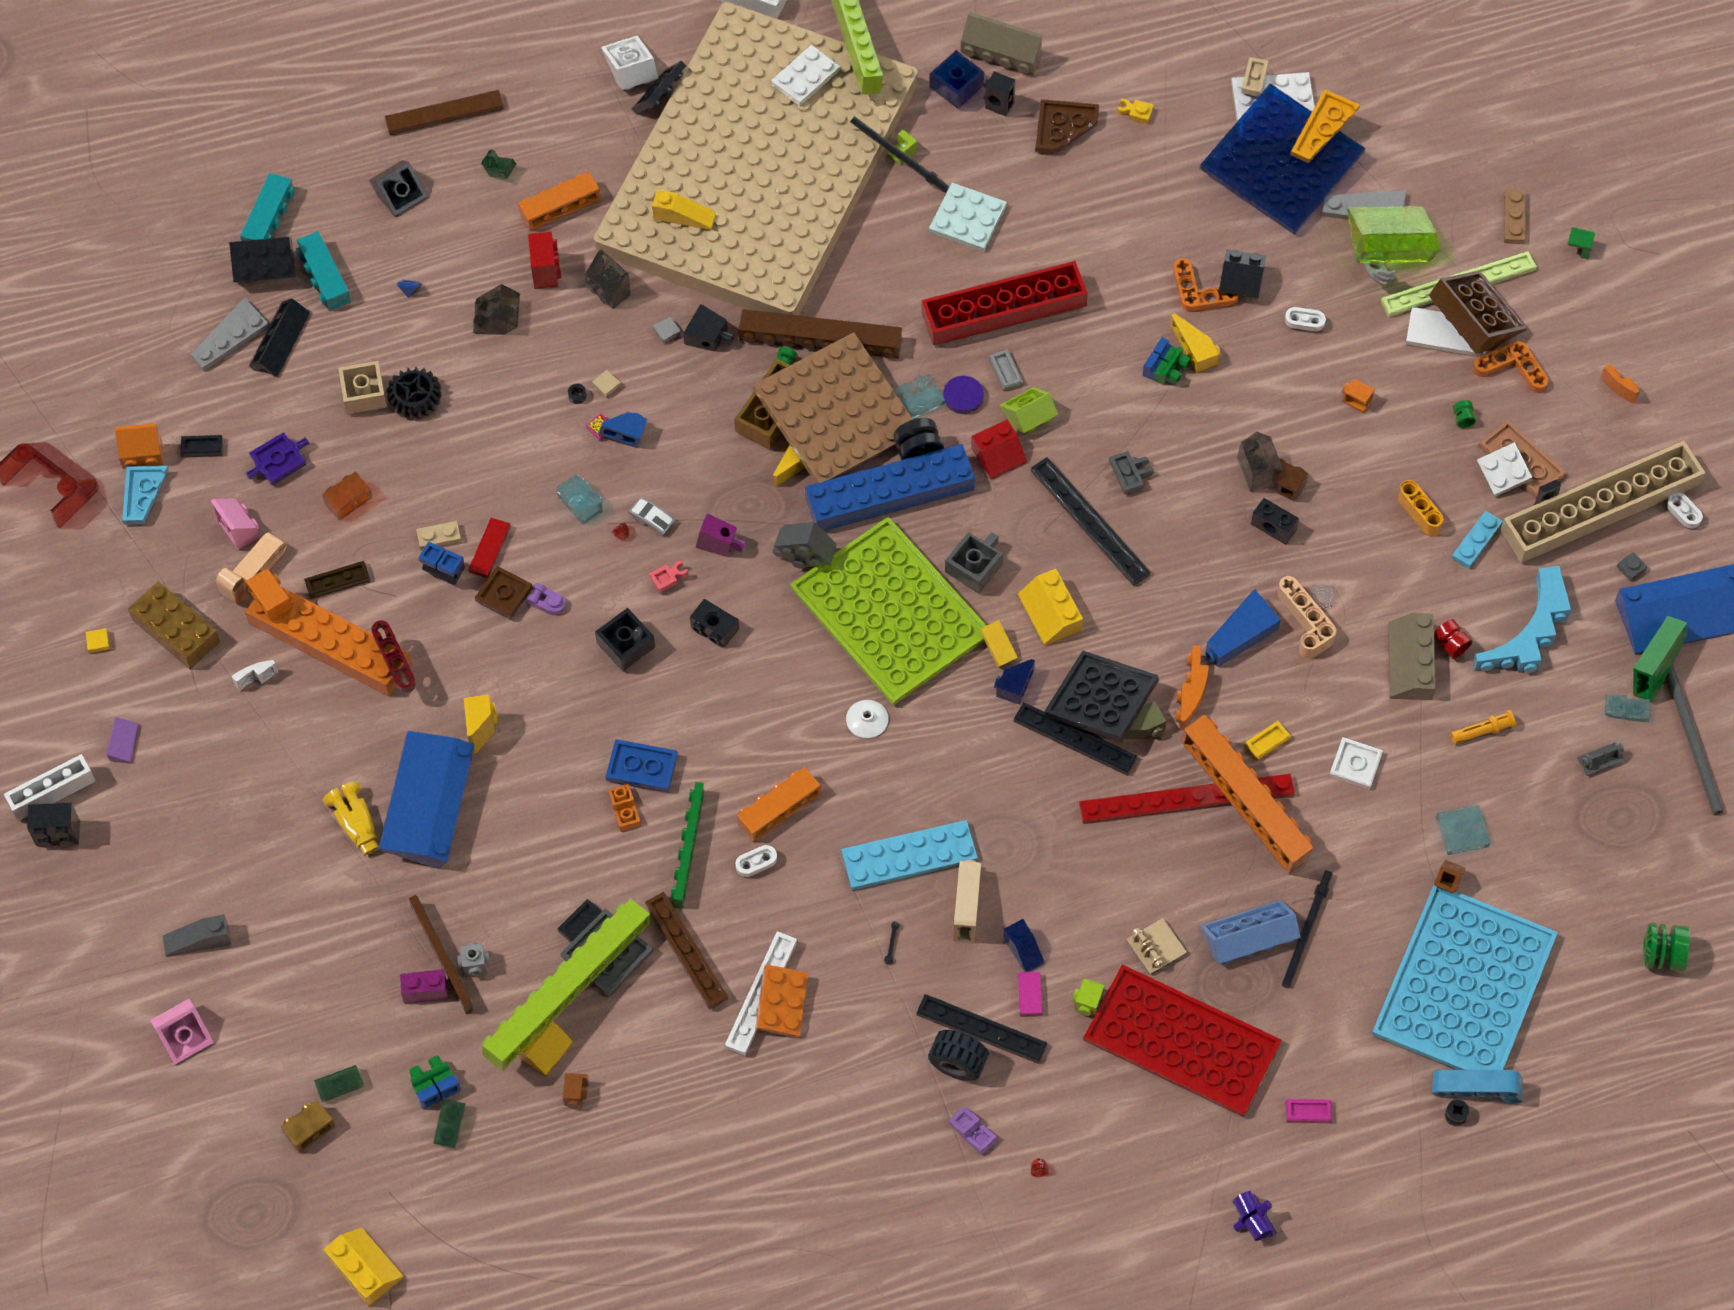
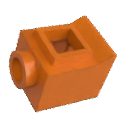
M1352 379L1342 389V402L1364 413L1374 398L1375 387H1369L1358 380Z

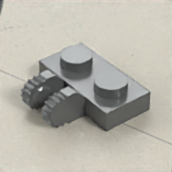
M1129 451L1109 457V463L1124 494L1144 488L1142 479L1154 474V470L1151 467L1137 470L1148 465L1149 460L1147 457L1132 460Z

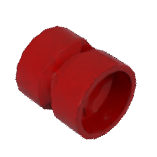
M1454 619L1447 620L1434 632V639L1441 646L1445 645L1444 650L1452 659L1461 656L1473 643L1465 632H1460L1461 627Z

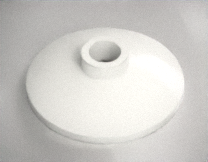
M859 701L853 704L847 712V727L852 734L862 739L878 737L888 726V713L876 701ZM869 714L871 717L865 718L864 715Z

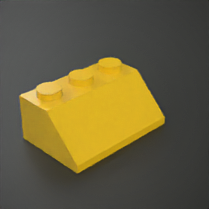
M1056 568L1036 576L1018 593V597L1044 646L1082 631L1083 618Z
M362 1227L341 1234L323 1249L327 1259L368 1307L404 1278Z

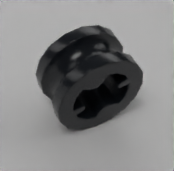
M575 383L569 387L568 395L572 403L581 404L586 400V389L582 384ZM574 392L581 393V395H580V396H578L577 394L574 395Z

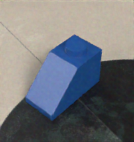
M626 412L602 422L599 435L637 448L647 418L638 413Z

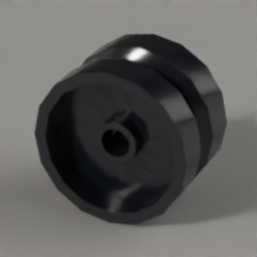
M929 418L910 420L899 426L893 433V440L899 449L901 460L944 449L942 439L938 435L936 423Z

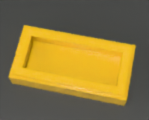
M999 620L979 629L997 667L1018 658Z
M1276 721L1246 741L1244 747L1258 761L1290 740L1291 735L1279 721Z

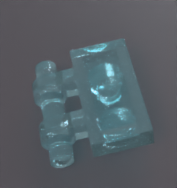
M930 374L924 377L919 376L915 378V381L908 384L903 383L899 385V388L893 390L898 397L903 395L904 399L900 401L912 418L945 404V400L936 385L927 387L926 384L932 382ZM917 388L920 389V392L915 393L913 395L910 393V391L915 390Z

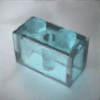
M576 473L557 486V492L561 501L584 525L603 512V500L597 492L593 493L585 478L581 479Z

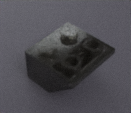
M500 284L476 298L473 333L505 335L518 327L520 293Z

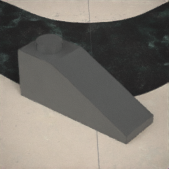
M224 914L200 919L163 935L166 957L231 944L229 925Z

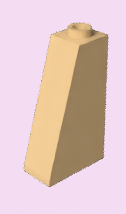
M975 860L959 862L953 942L975 943L981 863Z

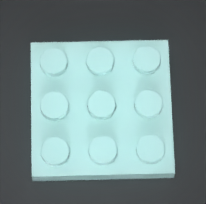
M951 183L929 227V233L984 252L1003 215L1007 202Z

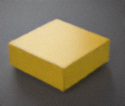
M106 628L85 632L89 653L110 650Z

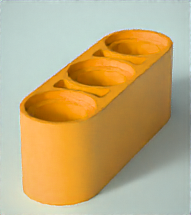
M1406 480L1401 483L1398 494L1399 503L1426 535L1437 536L1443 524L1441 512L1416 482Z

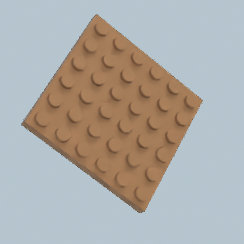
M854 332L761 380L752 387L815 483L835 479L895 447L893 433L902 424L913 420Z

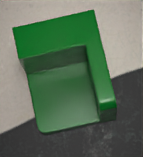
M1572 227L1568 245L1583 249L1581 258L1589 259L1596 232Z

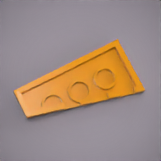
M1324 89L1296 141L1291 155L1309 163L1359 110L1360 105Z

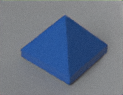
M403 279L397 282V286L409 297L421 287V283Z

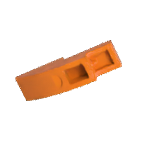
M1192 646V653H1187V666H1191L1190 672L1186 673V683H1182V689L1177 690V703H1180V709H1176V722H1180L1179 730H1184L1190 724L1204 696L1209 665H1200L1201 646Z

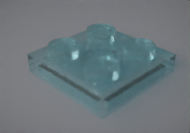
M1479 805L1437 813L1436 819L1447 855L1490 846V840Z

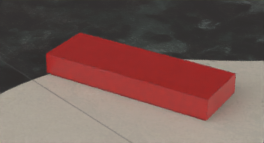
M490 518L468 568L469 573L489 578L510 530V523Z

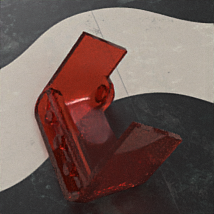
M47 442L19 444L0 461V483L5 486L32 459L61 479L57 484V489L63 498L50 510L56 526L60 529L97 493L98 483L92 475Z

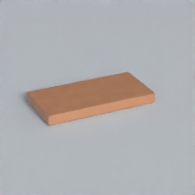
M1509 420L1505 421L1478 444V447L1488 455L1515 442L1533 479L1521 486L1535 499L1540 486L1554 480L1561 481L1567 474Z

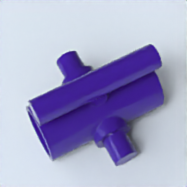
M1246 1191L1233 1199L1232 1202L1241 1216L1238 1218V1222L1233 1225L1237 1232H1240L1242 1229H1248L1254 1241L1277 1234L1267 1216V1211L1272 1208L1270 1201L1266 1200L1261 1204L1256 1195L1252 1194L1251 1191Z

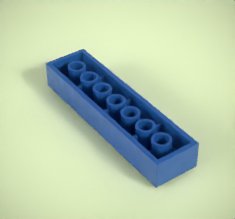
M960 444L805 486V499L813 522L823 531L973 491L975 490V476L964 446Z

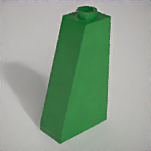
M1670 616L1666 617L1633 668L1634 696L1650 702L1654 701L1687 637L1686 622Z

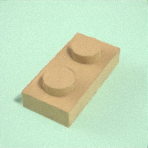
M1249 57L1241 93L1261 96L1269 61Z
M457 521L416 529L421 551L424 550L428 542H432L440 547L461 543Z

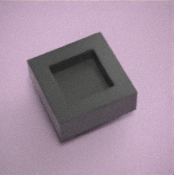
M1632 552L1618 562L1617 568L1632 581L1646 571L1647 565Z

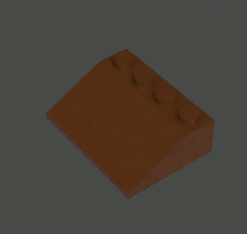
M1480 270L1441 278L1428 295L1435 306L1441 310L1446 319L1455 327L1458 334L1463 337L1471 350L1476 354L1489 351L1527 329L1525 324Z

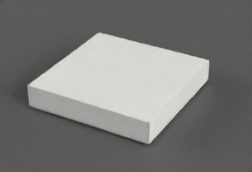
M1342 737L1329 777L1370 790L1383 750Z

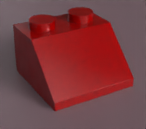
M1008 419L971 436V449L990 479L1027 463L1018 435Z

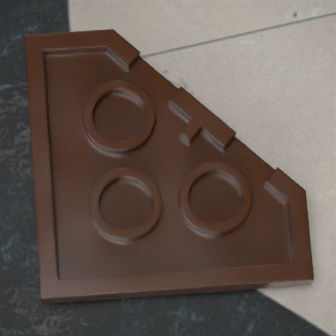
M1041 99L1035 152L1055 154L1097 126L1099 104Z

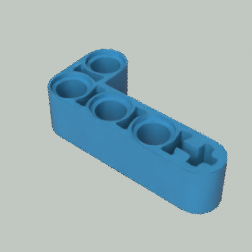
M1513 1070L1433 1071L1432 1095L1439 1097H1501L1504 1102L1521 1103L1523 1102V1077L1519 1072Z

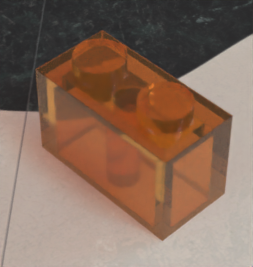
M356 471L343 477L339 483L330 486L322 494L325 505L339 521L373 498L370 487Z

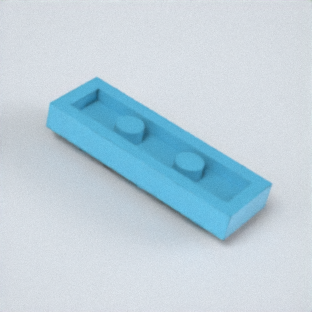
M1485 511L1453 553L1451 559L1470 569L1502 526L1503 521Z

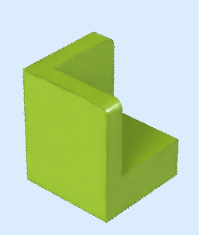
M905 130L899 132L898 143L895 146L909 157H912L917 153V140ZM887 152V155L900 166L904 163L891 152Z

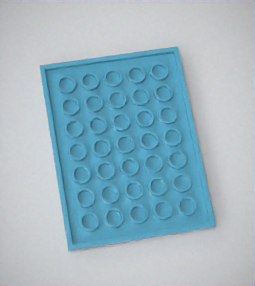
M1433 885L1371 1035L1456 1070H1503L1558 932L1456 891L1452 893Z

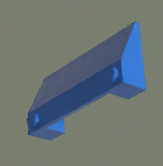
M1734 564L1619 589L1615 602L1634 654H1642L1667 616L1687 623V637L1683 644L1733 634Z
M407 731L378 850L437 869L447 862L475 744L454 737Z

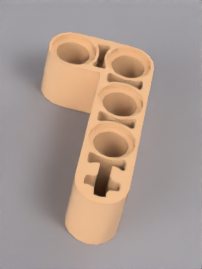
M266 533L233 571L228 568L220 571L216 578L219 593L236 604L241 603L250 593L246 580L266 568L270 570L285 552L287 544L273 534Z
M1283 577L1279 582L1278 597L1307 632L1301 637L1299 653L1303 658H1314L1333 645L1336 627L1294 577ZM1296 603H1303L1304 606H1299ZM1323 633H1326V634H1329L1330 636H1329V637H1325V636H1323L1322 634H1323ZM1311 644L1313 647H1307L1305 645Z

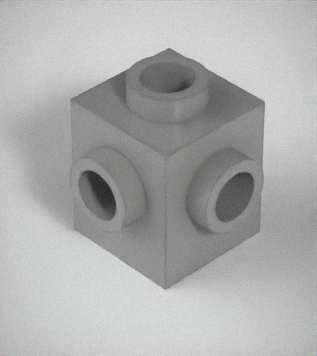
M469 943L460 947L461 955H457L459 968L464 970L465 977L487 974L486 964H490L488 951H484L483 945Z

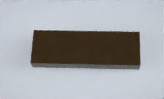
M361 561L305 578L304 581L311 600L370 582V577L365 562Z

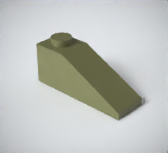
M1155 701L1142 707L1123 739L1158 737L1165 731L1166 720ZM1097 734V736L1101 739H1110Z

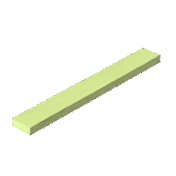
M1529 251L1455 275L1480 270L1491 285L1536 271L1537 267ZM1439 280L1381 298V304L1388 318L1411 311L1412 307L1421 308L1433 304L1434 302L1428 295Z

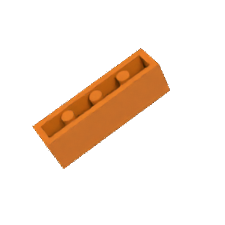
M589 171L578 174L566 182H560L557 186L548 190H542L539 194L518 202L519 214L529 231H532L601 200L600 189Z
M806 767L800 771L796 770L786 781L777 783L772 788V791L766 795H760L755 800V803L749 807H743L738 812L737 824L754 843L821 794V785Z

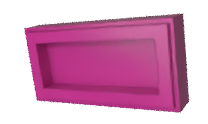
M1018 972L1020 1016H1042L1040 972Z
M1286 1099V1123L1332 1122L1331 1100Z

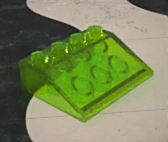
M1423 206L1347 208L1357 263L1432 262L1440 251L1437 233Z

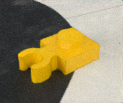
M1127 99L1120 100V105L1125 106V108H1117L1119 115L1129 114L1130 120L1144 124L1149 123L1154 104L1135 100L1134 104H1132Z

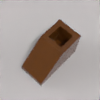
M1271 456L1268 471L1276 492L1296 502L1307 483L1308 472H1305L1301 467L1288 464L1281 458Z

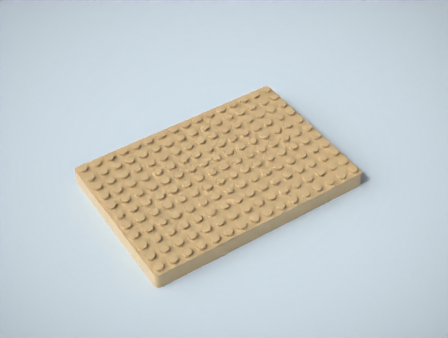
M724 2L594 235L596 253L748 310L799 315L885 150L883 146L850 123L854 116L889 141L917 88V69L876 54L883 74L881 93L861 95L844 42L744 7ZM812 45L838 64L840 71L804 104L798 106L773 87L771 80ZM662 190L677 193L716 211L712 230L653 219L652 204L656 191Z

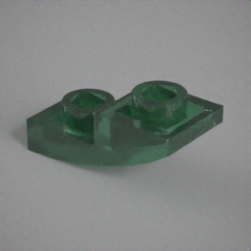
M448 1099L443 1100L433 1144L456 1148L466 1103Z

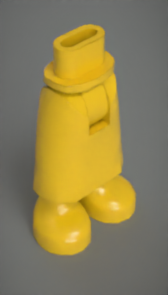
M353 781L341 786V790L347 798L350 808L345 805L339 789H333L326 794L322 800L324 805L327 807L335 806L337 810L333 812V815L345 833L356 844L357 848L361 849L363 855L366 856L377 851L379 848L376 842L378 838L375 834L370 812L364 798L358 799L357 797L361 791L360 783Z

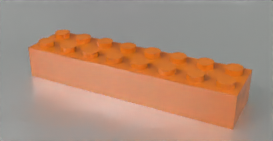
M288 590L292 597L290 600L292 608L272 621L268 619L255 599L245 611L250 625L390 697L397 687L372 633ZM387 644L384 647L386 652H392L395 649L393 644ZM401 649L409 666H411L412 662L409 652ZM395 661L392 664V668L400 669L404 663Z
M1204 714L1184 729L1181 743L1288 874L1309 859L1313 850L1311 839L1298 830L1297 822L1285 814L1284 806L1272 798L1270 789L1265 784L1262 785L1259 782L1258 775L1252 768L1246 766L1241 753L1233 750L1228 737L1224 734L1221 735L1217 730L1218 726L1214 720L1208 719Z

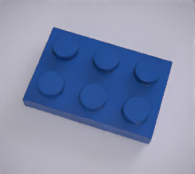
M615 739L606 773V781L669 792L678 751Z

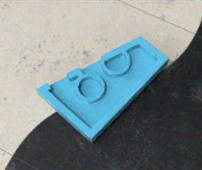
M168 466L126 467L123 524H145L169 471Z

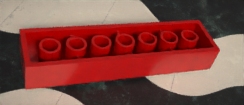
M1072 261L923 299L921 313L934 346L1086 307L1088 293L1077 263Z

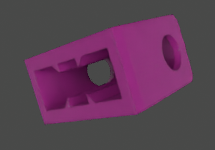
M706 514L695 548L728 556L730 548L742 552L746 541L735 537L737 531L735 526L710 514Z

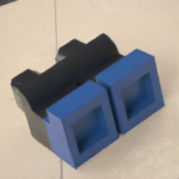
M432 542L427 543L419 556V561L423 563V571L453 585L457 583L465 569L463 556L445 550V548Z

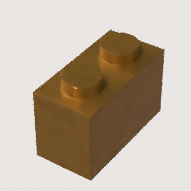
M316 1100L313 1103H307L297 1115L288 1117L281 1126V1129L300 1154L336 1126L332 1117L320 1102Z

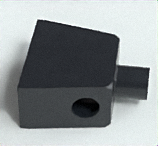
M702 304L699 305L683 333L685 345L709 351H716L721 342L730 346L735 335L727 332V320Z

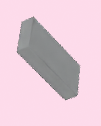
M1008 349L989 355V361L1003 391L1023 385V381Z

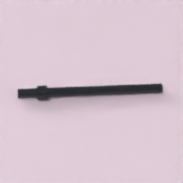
M854 116L850 123L926 178V182L930 185L934 184L943 192L948 190L950 186L940 180L936 173L928 171Z
M1328 870L1324 871L1321 882L1317 884L1314 891L1315 897L1300 934L1301 938L1297 942L1281 984L1285 988H1290L1323 898L1327 897L1328 885L1333 875Z

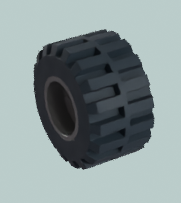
M940 1030L928 1054V1060L935 1068L948 1076L965 1081H975L981 1075L989 1052L980 1041L968 1034L955 1030Z

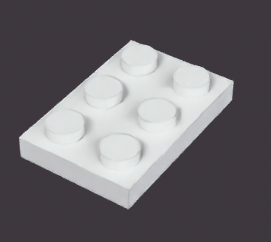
M810 45L771 80V85L798 106H801L840 71V66Z

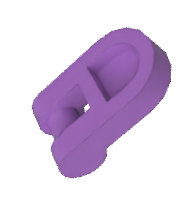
M536 583L533 588V594L529 595L526 599L529 605L550 615H559L566 607L565 599L562 595L547 589L540 583ZM543 596L545 597V600L541 601L539 600V598Z

